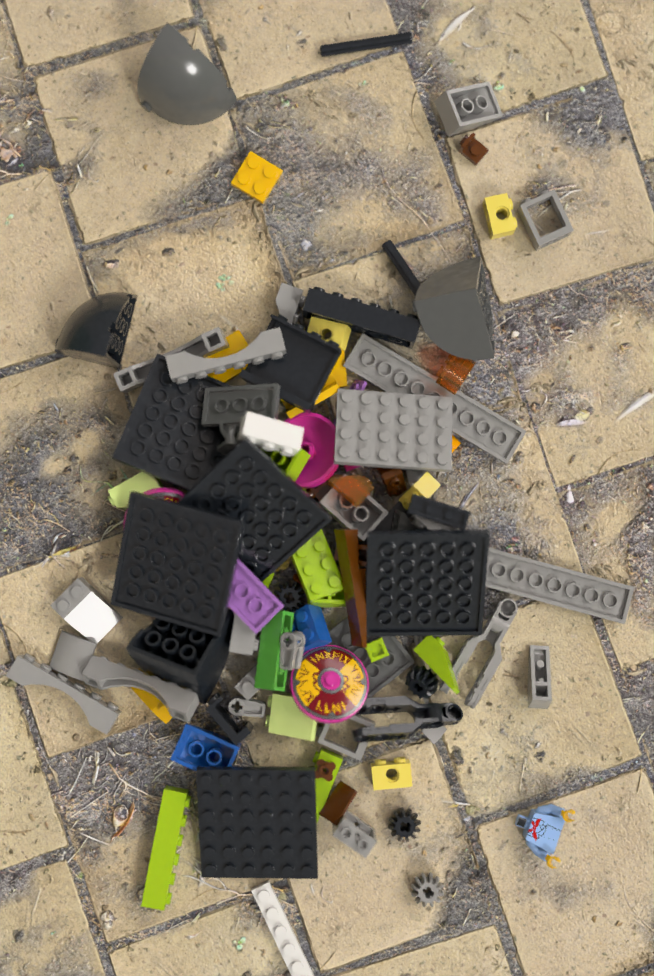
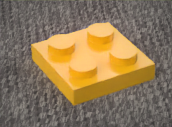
M250 151L231 181V185L264 204L282 175L283 170Z

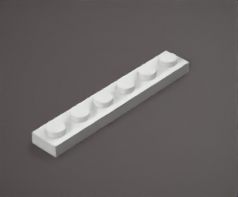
M268 880L252 888L251 892L291 976H314L270 881Z

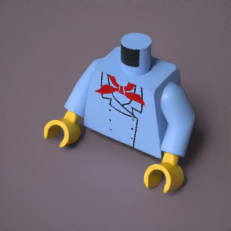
M547 804L531 809L528 817L518 814L515 825L524 828L522 835L526 839V844L530 850L543 861H547V865L550 868L556 869L552 865V860L555 859L560 862V859L556 856H550V854H554L564 822L570 823L574 821V819L568 817V813L575 814L576 812L573 809L565 811L564 808Z

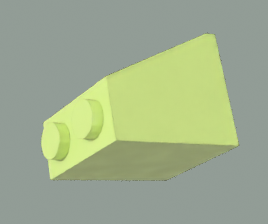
M140 472L108 490L110 494L108 499L113 507L127 509L130 492L137 491L143 493L164 486L160 479Z
M273 691V696L268 698V707L271 708V713L266 716L265 727H269L268 733L315 741L317 721L307 717L299 710L291 693Z

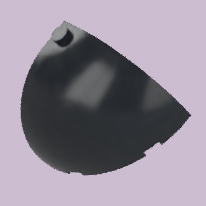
M111 292L98 295L84 302L71 314L56 341L55 351L62 356L120 369L138 296L125 292Z
M227 610L223 635L220 637L158 618L154 619L151 625L145 629L142 628L126 647L129 655L150 676H157L161 681L167 683L173 682L183 689H192L196 692L199 702L206 704L223 672L229 655L234 623L233 610Z

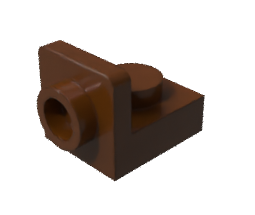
M472 132L470 136L465 135L459 143L461 145L459 153L473 165L477 166L489 149L475 139L476 134Z

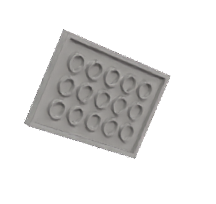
M338 389L334 464L451 472L453 397Z

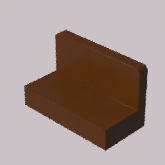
M339 781L319 815L334 825H338L355 798L357 791L344 782Z

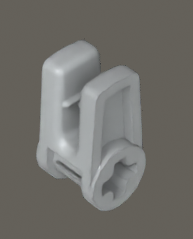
M294 631L282 634L280 638L281 669L293 670L301 668L306 641L302 632Z
M234 696L229 702L228 709L235 716L263 717L266 703L252 698L247 700L243 696ZM236 701H239L240 705L243 706L239 710L235 709L234 704Z

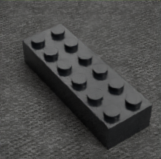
M320 287L309 288L303 307V318L311 319L312 316L346 324L351 328L352 332L363 333L372 338L410 349L413 348L421 324L416 315L407 314L405 316L399 314V311L395 309H381V306L375 303L364 304L358 298H351L350 300L343 298L344 295L337 292L332 294L326 293Z

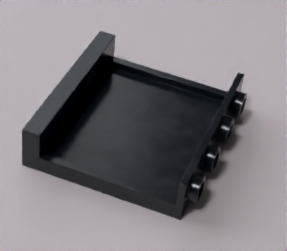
M271 314V321L266 331L280 327L286 354L276 360H272V358L264 359V362L261 364L253 365V363H249L245 370L242 369L239 377L252 385L278 383L280 385L279 399L310 414L342 353L341 348H339L338 343L332 340L327 342L321 339L322 336L314 331L311 333L305 331V327L298 323L293 325L287 322L288 319L280 314L277 316Z

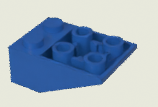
M307 604L293 612L292 632H302L306 640L303 654L310 649L325 646L332 642L321 607Z

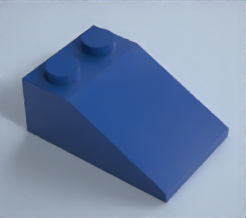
M186 723L170 760L196 771L197 766L232 767L241 743L236 746L230 738Z

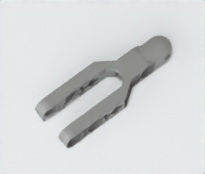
M504 598L498 603L486 622L482 635H474L466 639L452 663L457 681V675L463 665L468 662L478 642L487 640L492 645L493 651L464 702L466 706H470L472 709L478 704L502 661L500 643L518 611L516 602L510 598ZM442 681L439 690L448 694L450 687Z

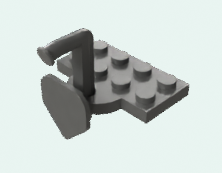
M273 383L205 388L201 425L204 427L220 426V431L226 438L225 442L217 447V451L226 456L241 442L237 438L241 418L247 411L278 420L280 385Z

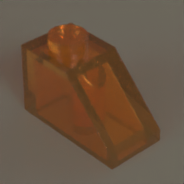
M360 475L331 477L327 482L328 485L356 508L361 505L374 489L371 485L372 482L367 477H361Z

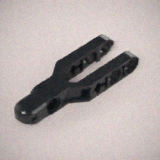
M406 696L366 698L361 709L355 715L408 712L413 717L414 723L389 724V726L382 727L370 725L367 728L352 730L353 739L355 742L409 739L419 729H432L458 724L463 717V712L455 703L419 704Z

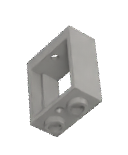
M555 189L550 192L548 190L542 191L537 195L538 197L532 200L527 198L521 201V205L517 209L536 251L570 236L574 231ZM550 199L562 228L540 237L527 209Z
M354 715L349 718L365 725L364 728L370 727V725L375 727L376 725L375 721L361 715ZM324 723L323 726L319 725L315 735L318 737V743L361 761L368 742H358L355 750H351L325 738L330 724Z
M346 810L338 825L332 823L333 836L365 858L377 842L375 829L348 810Z

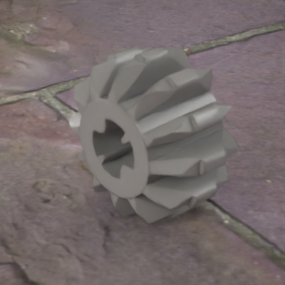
M422 872V879L419 877L414 878L416 883L411 884L413 889L411 894L412 897H416L415 902L417 904L422 902V906L425 908L427 903H429L433 907V901L435 900L437 903H440L438 896H444V892L441 890L444 886L443 883L439 882L440 878L438 876L433 878V874L430 872L428 877H426ZM426 887H430L431 891L428 890V893H425L424 888L427 890Z

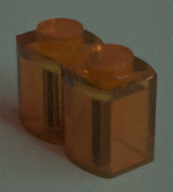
M449 354L444 362L447 366H441L436 374L439 377L436 383L455 395L476 362Z

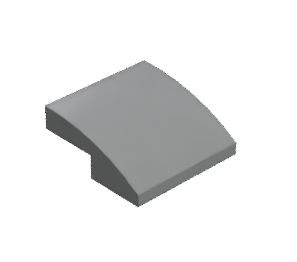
M62 630L49 666L53 670L84 681L81 674L94 655L97 643Z

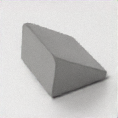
M445 726L421 729L433 744L447 730Z

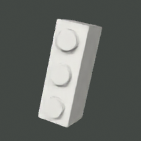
M247 411L241 418L237 440L242 441L245 437H248L255 445L261 446L264 450H275L281 452L284 456H294L300 451L304 428Z

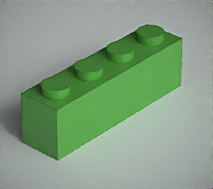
M280 610L262 628L259 639L260 646L257 656L254 688L285 692L287 670L280 668V638L285 632H292L293 612Z

